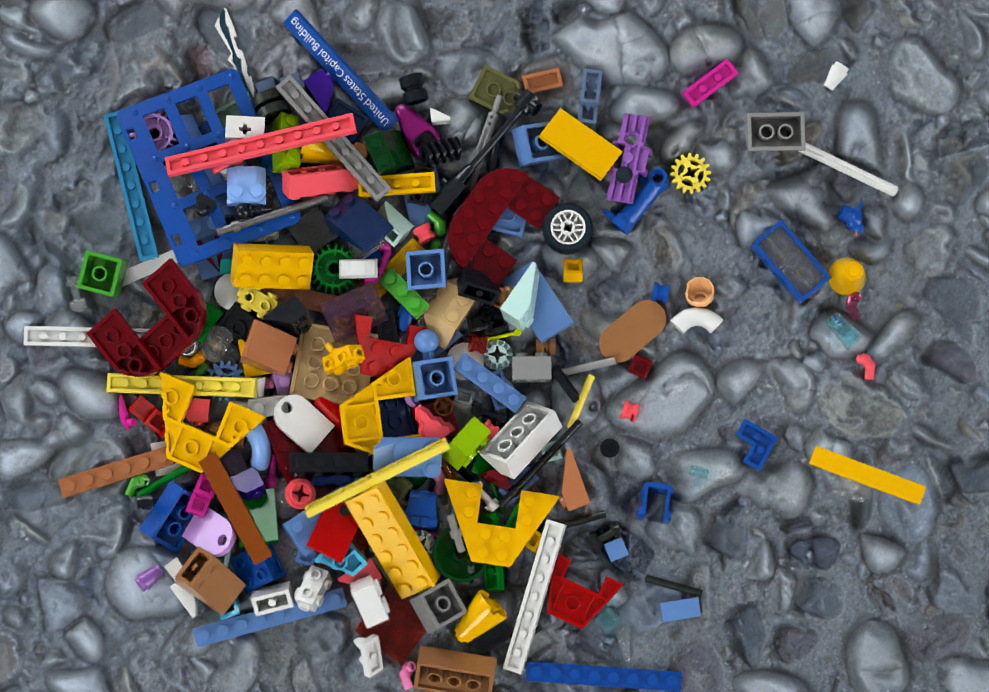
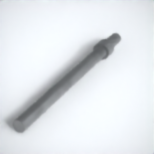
M325 194L239 222L235 220L230 222L229 225L216 228L218 236L230 232L236 233L241 231L242 228L328 202V198Z

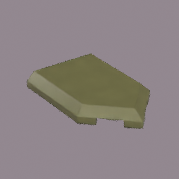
M485 65L468 99L492 110L496 96L501 95L503 96V102L498 114L504 115L517 109L514 106L515 101L513 98L518 91L522 92L519 81Z

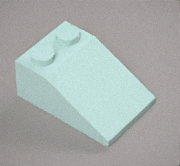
M534 262L531 263L500 308L504 320L521 331H524L526 327L529 328L534 320L533 316L540 276L537 265Z

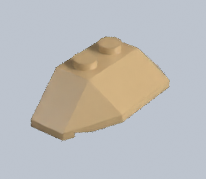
M458 278L447 280L446 288H438L429 302L430 307L423 313L426 328L433 330L437 334L439 339L438 346L444 350L477 302L458 296Z

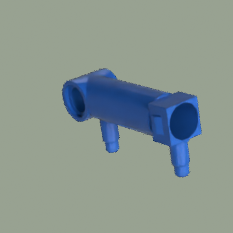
M653 169L650 171L648 179L639 174L638 181L643 186L635 194L633 204H627L620 213L615 214L607 208L603 210V213L612 220L614 226L624 234L628 235L634 225L661 192L669 188L670 179L663 169ZM663 178L660 183H655L656 179Z

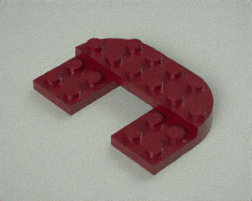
M503 168L486 174L473 188L451 221L447 241L453 260L461 269L467 267L483 272L493 283L500 287L517 262V259L487 240V236L506 209H509L539 230L545 216L556 205L560 197L529 177V174L518 169Z
M170 258L142 283L166 314L147 333L139 338L117 309L109 312L86 333L111 366L124 375L148 377L160 373L193 345L205 328L207 321L205 299L201 291L194 287L175 261Z

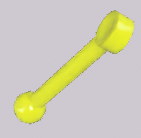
M515 329L513 332L493 337H483L482 341L488 344L492 340L513 335L520 336L522 331Z

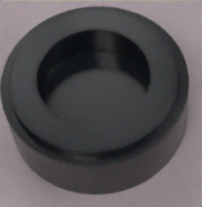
M605 439L600 445V452L604 457L612 458L618 454L619 444L614 439Z

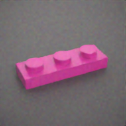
M726 59L683 91L682 95L692 108H695L739 73L731 62Z

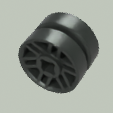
M276 88L264 90L255 95L251 100L254 110L257 112V117H265V125H271V122L281 112L292 113L290 104Z

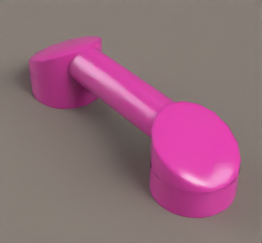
M384 238L379 246V251L384 252L378 265V278H365L364 284L370 287L378 283L392 255V245Z

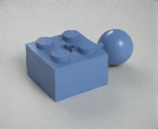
M430 329L420 330L414 338L415 347L423 353L424 359L412 362L416 396H414L415 402L458 395L452 356L435 359L434 350L438 346L439 339L437 334Z

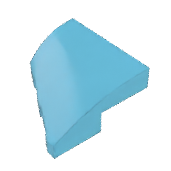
M352 542L341 564L320 553L314 558L316 563L320 562L330 566L332 569L344 571L345 574L351 576L356 575L368 564V559Z

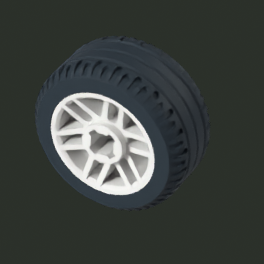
M563 203L553 207L547 213L543 222L542 233L546 244L553 251L570 255L580 252L588 245L593 233V223L590 215L581 206L573 203ZM564 227H571V231L564 230Z

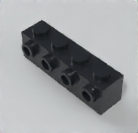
M291 452L288 455V475H293L294 478H304L305 475H313V478H323L325 475H332L333 478H343L344 475H351L352 478L363 477V475L368 473V453Z

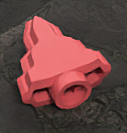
M422 405L415 408V417L420 425L418 433L421 434V437L446 438L448 442L447 436L456 430L450 422H445L440 416H434L429 409Z

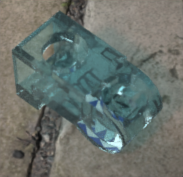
M838 312L825 322L826 326L843 343L847 350L862 337Z

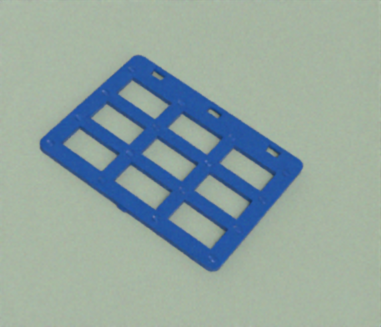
M235 69L220 72L121 109L117 113L119 125L177 262L184 267L233 249L234 243L246 244L295 225L300 221V212L296 211L243 228L236 233L220 235L218 239L198 246L183 210L198 205L196 204V197L201 192L217 204L214 213L211 214L209 212L215 228L226 226L227 223L216 198L227 194V180L210 186L204 170L192 172L199 191L178 199L163 163H166L165 157L203 149L216 143L217 145L225 143L226 127L221 125L208 95L209 92L229 85L241 115L257 117L242 79ZM197 97L211 132L190 140L176 105ZM165 109L179 144L158 152L143 117ZM134 129L137 138L131 140L128 131ZM272 154L260 156L263 168H266V178L270 179L281 207L296 204L294 200L289 199L282 192V174L273 173ZM157 182L160 191L154 193L150 183ZM179 235L183 244L176 246L172 236Z

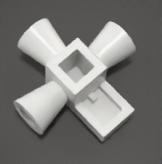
M253 377L257 378L256 398H248V402H232L265 415L266 418L260 423L262 426L263 423L268 422L267 416H273L277 402L286 397L287 394L264 395L265 377ZM286 402L281 405V410L284 413H289L288 403Z

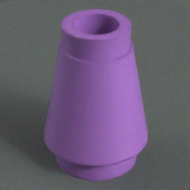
M155 565L138 574L134 580L144 592L147 589L150 590L164 572L158 565Z

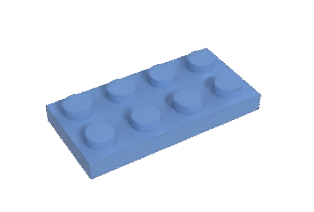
M345 482L344 484H342L341 486H339L338 488H336V489L333 490L332 492H334V491H336V490H338V489H340V488H342V487H345V486L349 485V483H348V482ZM341 506L339 509L342 516L349 515L350 511L347 506ZM304 510L282 525L304 557L314 551L306 547V544L322 512L308 518Z

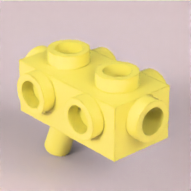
M240 288L237 292V297H239L237 302L241 303L240 307L248 312H251V310L256 311V316L264 320V315L283 303L277 300V295L271 292L267 294L262 292V288ZM251 294V295H252V299H251L250 301H248L247 299H248L249 295Z

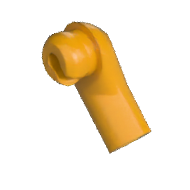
M199 350L191 358L180 355L178 365L192 369L197 368L205 362L206 353Z

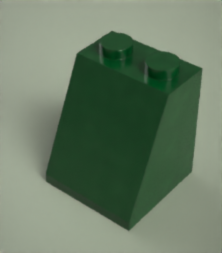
M380 130L363 138L376 172L380 176L394 175L415 166L400 130Z

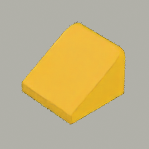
M563 259V282H582V259Z

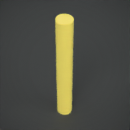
M588 374L567 428H570L579 418L595 376Z

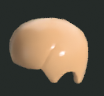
M695 277L687 283L685 292L687 302L691 306L699 308L710 304L714 298L712 282L705 277Z

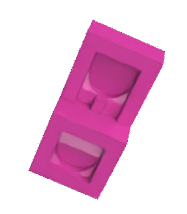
M200 474L185 512L202 519L214 495V490L206 475Z

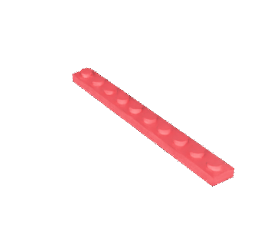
M349 113L165 157L167 174L171 178L356 134L357 129L354 115Z

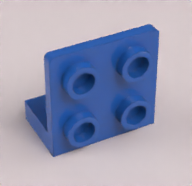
M268 544L273 555L257 565H254L247 550L230 558L237 577L246 584L243 589L246 594L286 575L272 544Z

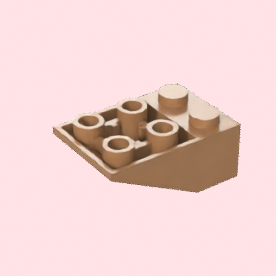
M200 546L197 547L175 576V583L222 616L246 586L243 581L217 558Z

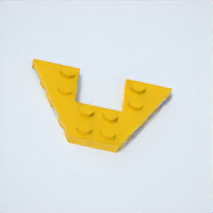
M411 357L406 358L339 405L345 445L373 455L374 447L383 437L378 400L416 396ZM421 434L402 437H421Z
M163 371L159 373L162 384V411L166 431L164 434L165 442L167 443L166 458L199 473L204 472L198 461L214 452L217 453L220 459L266 418L265 415L230 401L216 436L183 422L197 386Z
M444 479L470 560L476 563L510 568L559 499L557 495L521 490L516 528L477 523L483 484Z

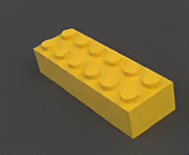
M386 481L345 501L401 599L436 585L440 574Z

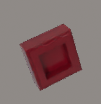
M635 354L628 373L646 379L653 361Z

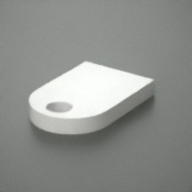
M299 395L283 397L274 408L273 417L277 427L306 453H312L335 426L309 401ZM284 402L291 406L289 413H284L281 410V405Z

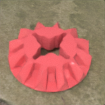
M294 479L285 489V499L289 506L295 509H305L306 505L315 501V487L306 479ZM302 486V493L308 496L301 497L298 502V496L292 492H298Z

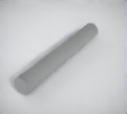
M611 357L562 368L561 370L565 375H571L615 365L616 359Z

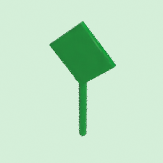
M478 453L471 472L481 477V474L495 468ZM490 483L495 498L500 501L495 485ZM500 505V506H499L500 512H501V514H504V513H505V512H504V509H503V507Z

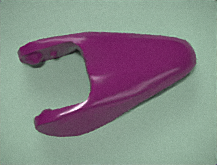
M404 104L396 106V117L399 119L398 123L408 150L414 157L421 160L419 150L414 144L415 139L426 131L432 133L435 141L442 140L439 131L417 112Z

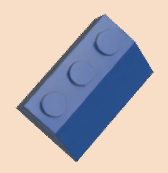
M171 480L141 525L140 530L153 540L177 553L186 540L182 535L194 516L185 512L192 493Z

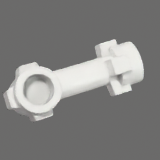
M474 481L471 482V483L483 484L481 481H480V482H474ZM482 489L481 499L487 505L485 509L492 513L500 506L499 501L496 498L492 500Z

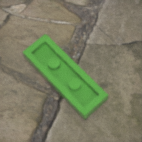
M392 267L378 280L416 320L430 307L415 290H408L407 282Z

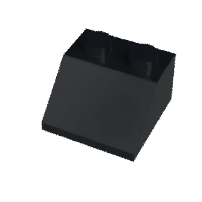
M296 295L263 316L265 324L294 337L307 333L310 327H312L309 312Z

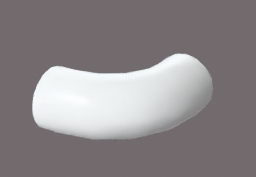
M699 307L684 309L670 320L671 324L682 334L694 326L703 327L711 334L723 321L719 315L710 309Z

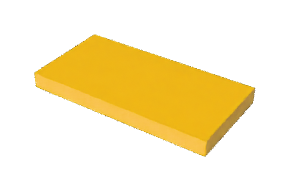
M561 108L538 137L600 181H602L623 152Z

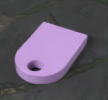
M208 506L203 519L195 515L192 517L182 537L195 546H200L211 555L220 557L227 554L234 546L236 530L230 520ZM227 537V542L222 545L223 539Z

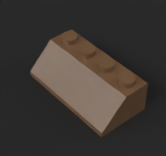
M420 645L413 689L431 692H492L497 658Z

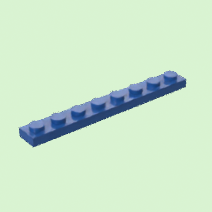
M527 661L526 681L681 692L682 672Z

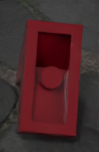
M496 469L481 474L482 479L501 489L508 490L511 488L508 477L500 474Z

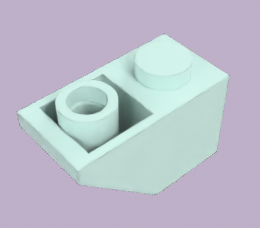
M387 201L378 210V213L394 227L384 239L395 247L407 237L414 225Z

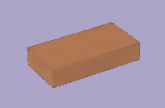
M559 68L522 76L524 89L531 91L533 94L563 87Z

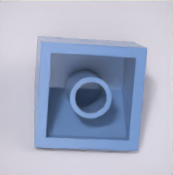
M444 249L405 252L408 290L447 287V252Z

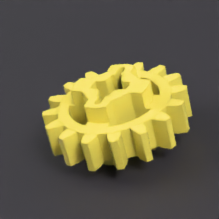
M688 153L687 158L682 154L680 156L681 161L675 159L676 166L672 165L670 168L674 171L669 174L670 177H674L671 183H677L676 190L682 188V194L686 190L689 191L690 195L693 194L694 190L700 193V187L703 189L707 187L704 182H710V178L707 177L711 175V171H707L710 165H704L705 158L699 160V154L692 157L691 153ZM690 162H694L698 164V166L692 165ZM682 165L683 172L678 175V169ZM688 170L690 172H695L693 178L690 175L685 176ZM703 172V178L699 183L698 175ZM682 182L690 183L691 186L685 185Z

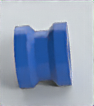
M654 282L651 301L661 300L662 303H667L670 285H660L658 282Z

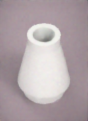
M836 61L834 65H831L824 86L833 91L848 75L847 71L849 69Z

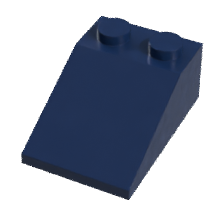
M352 192L344 196L323 216L331 232L365 253L371 251L394 229L385 218Z

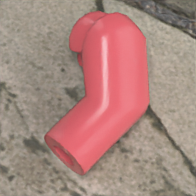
M866 353L858 354L856 362L865 367L864 379L874 380L875 362Z

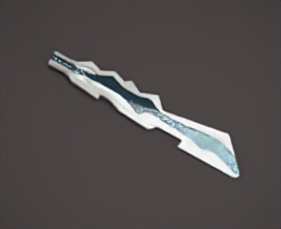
M223 8L215 27L231 52L228 61L234 66L233 69L238 71L249 98L252 100L255 96L252 77L248 76L243 51L237 48L234 40L237 34L226 8Z

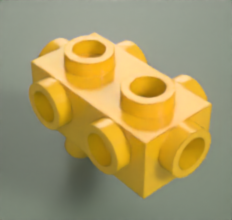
M331 342L325 344L329 355L323 357L322 362L327 374H343L345 370L357 367L358 363H362L365 360L362 345H346L342 348H335Z

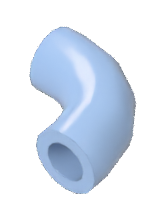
M259 424L246 435V438L249 440L252 449L251 466L263 471L269 467L272 452L269 438L264 428Z

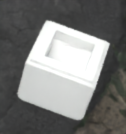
M430 108L432 125L450 124V116Z

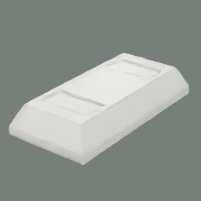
M378 259L339 260V279L378 278Z

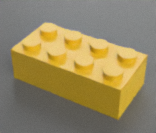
M234 243L230 281L236 288L310 290L314 252L309 246Z

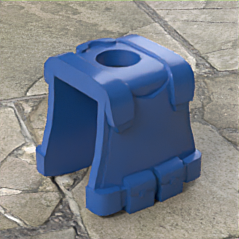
M646 482L640 492L641 505L637 509L636 520L643 521L646 513L648 492L665 494L661 524H669L672 517L669 506L673 488L668 484Z
M410 490V497L404 514L413 528L421 530H435L438 528L436 514L437 492Z

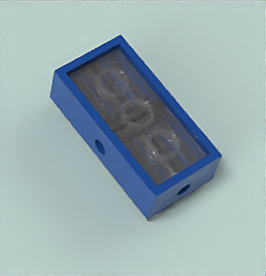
M782 220L777 222L750 246L753 252L799 305L832 278Z

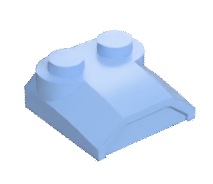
M234 166L227 168V206H238L239 204L266 206V168L259 166Z

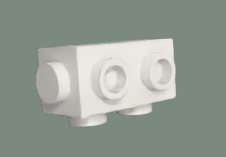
M311 565L309 571L307 570L304 573L303 582L294 594L298 608L306 612L309 610L316 612L317 608L322 605L324 594L332 585L329 571Z

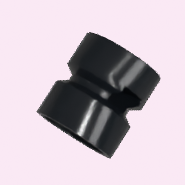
M413 73L399 78L401 90L405 91L403 94L405 106L417 105L429 100L427 90L423 88L425 82L422 73Z

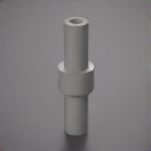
M454 514L448 515L446 517L451 529V538L455 541L458 553L465 552L466 550L461 538L463 536L461 529L458 528Z

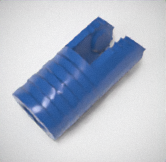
M400 304L397 314L399 316L397 330L401 333L408 331L409 324L411 325L414 317Z

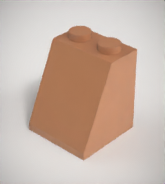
M254 319L240 363L284 377L285 373H290L293 362H290L291 355H296L299 347V344H296L297 338Z

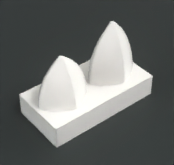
M371 634L367 638H356L353 642L361 651L359 661L363 665L364 675L371 678L384 669L379 636Z

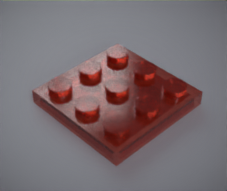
M388 584L381 597L385 596L388 602L390 612L387 614L389 619L370 628H367L364 620H362L355 629V632L363 638H367L371 634L378 635L381 651L402 665L426 630L409 601L411 599L409 597L401 599L395 587Z

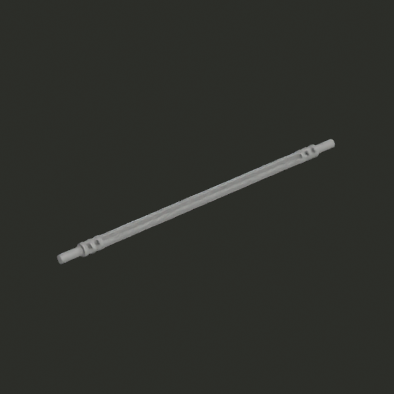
M501 95L496 96L493 109L488 113L473 159L493 136L500 116L498 111L503 102V96ZM484 159L476 167L474 174L467 184L470 191L476 185ZM460 207L454 212L452 219L454 218L455 214L458 212ZM447 232L442 249L447 252L448 266L451 254L448 247ZM438 288L427 289L424 300L428 304ZM424 314L417 319L415 326L426 328Z

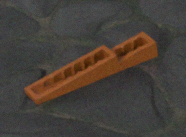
M214 452L198 461L254 565L273 555L271 549L254 522L252 514L217 453Z

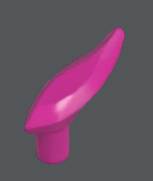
M120 395L119 416L123 426L129 431L131 426H136L137 420L135 418L130 419L123 395Z

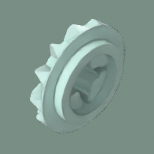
M492 340L484 346L482 351L484 363L490 369H504L512 361V349L505 341ZM497 347L500 353L506 354L499 358L498 363H496L494 356L489 355L495 353Z

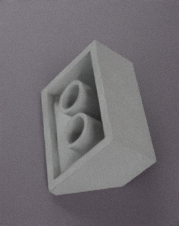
M804 112L747 113L744 117L745 139L748 151L806 150Z

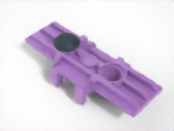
M624 113L619 139L611 143L618 149H624L621 167L619 169L616 168V161L606 174L611 176L607 201L633 204L639 174L647 178L648 170L646 169L647 159L652 157V150L645 147L651 117ZM630 136L637 137V142L633 145L627 143V139Z

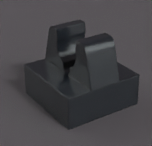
M201 192L197 195L196 204L198 206L195 209L196 214L200 217H203L207 211L213 214L217 208L216 202Z

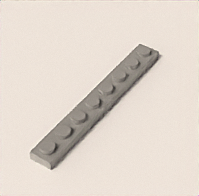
M291 75L276 86L277 91L306 123L328 119L326 114ZM345 136L323 141L376 202L391 190L390 186Z

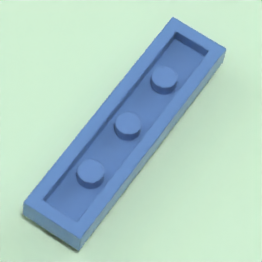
M466 353L462 355L454 366L456 372L515 414L527 398Z

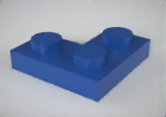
M747 419L743 420L735 434L736 437L751 445L742 462L760 471L778 437Z

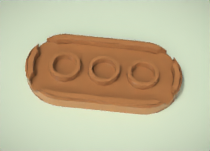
M642 300L633 305L602 332L599 339V350L605 359L615 357L616 363L625 362L633 357L664 329L666 324L664 309L660 304L651 300Z

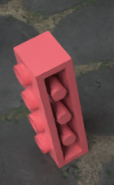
M342 163L282 170V192L292 200H298L300 197L305 196L317 197L320 194L334 195L336 192L341 191L353 192L355 189H358V181Z

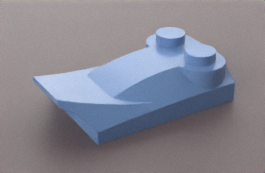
M382 437L381 441L374 447L373 470L377 471L441 438ZM442 453L393 477H440Z

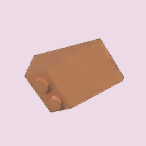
M571 448L565 451L561 498H559L561 508H566L567 512L590 504Z

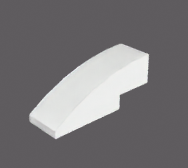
M176 557L164 567L175 580L176 574L184 564L179 557ZM176 583L171 585V590L191 617L195 618L198 616L197 598Z

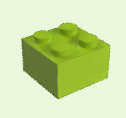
M473 417L450 442V449L444 451L441 457L457 471L462 466L466 468L490 440L488 435L492 431L476 417Z

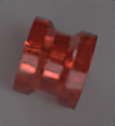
M471 333L468 342V352L477 351L479 354H484L487 348L488 337L486 335L477 336L475 333Z

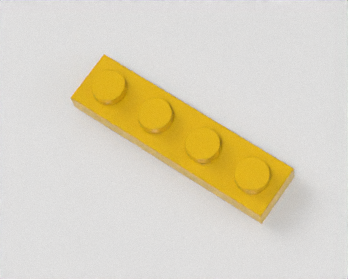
M434 172L381 176L391 188L384 196L436 192ZM358 182L359 197H371Z

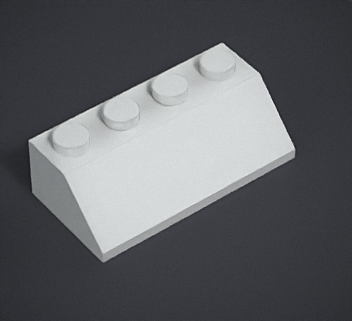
M527 401L479 454L500 474L515 479L562 428V425L555 410Z

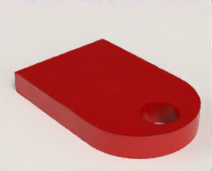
M345 501L322 511L306 544V547L340 564L359 527L351 512H349L348 516L340 514V507L347 506Z

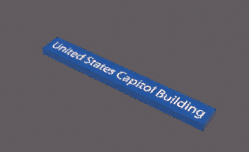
M297 9L294 10L283 24L381 130H390L399 119Z

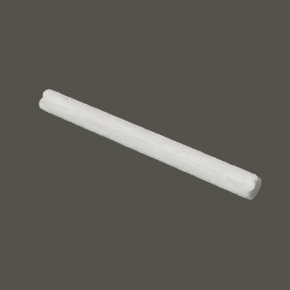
M806 142V150L799 151L888 195L895 196L898 191V186Z

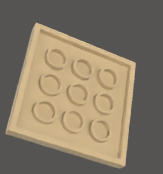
M312 324L307 333L300 334L289 395H299L308 401H314L318 397H322L340 405L368 386L371 376L360 374L359 363L357 367L345 370L343 374L334 375V373H325L322 358L329 355L325 348L327 342H331L335 348H342L346 345H358L356 332L354 330ZM370 333L369 337L378 339V334Z

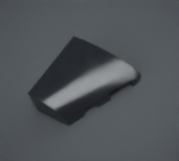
M483 304L478 311L472 312L466 317L472 340L509 331L508 322L502 316L501 307Z

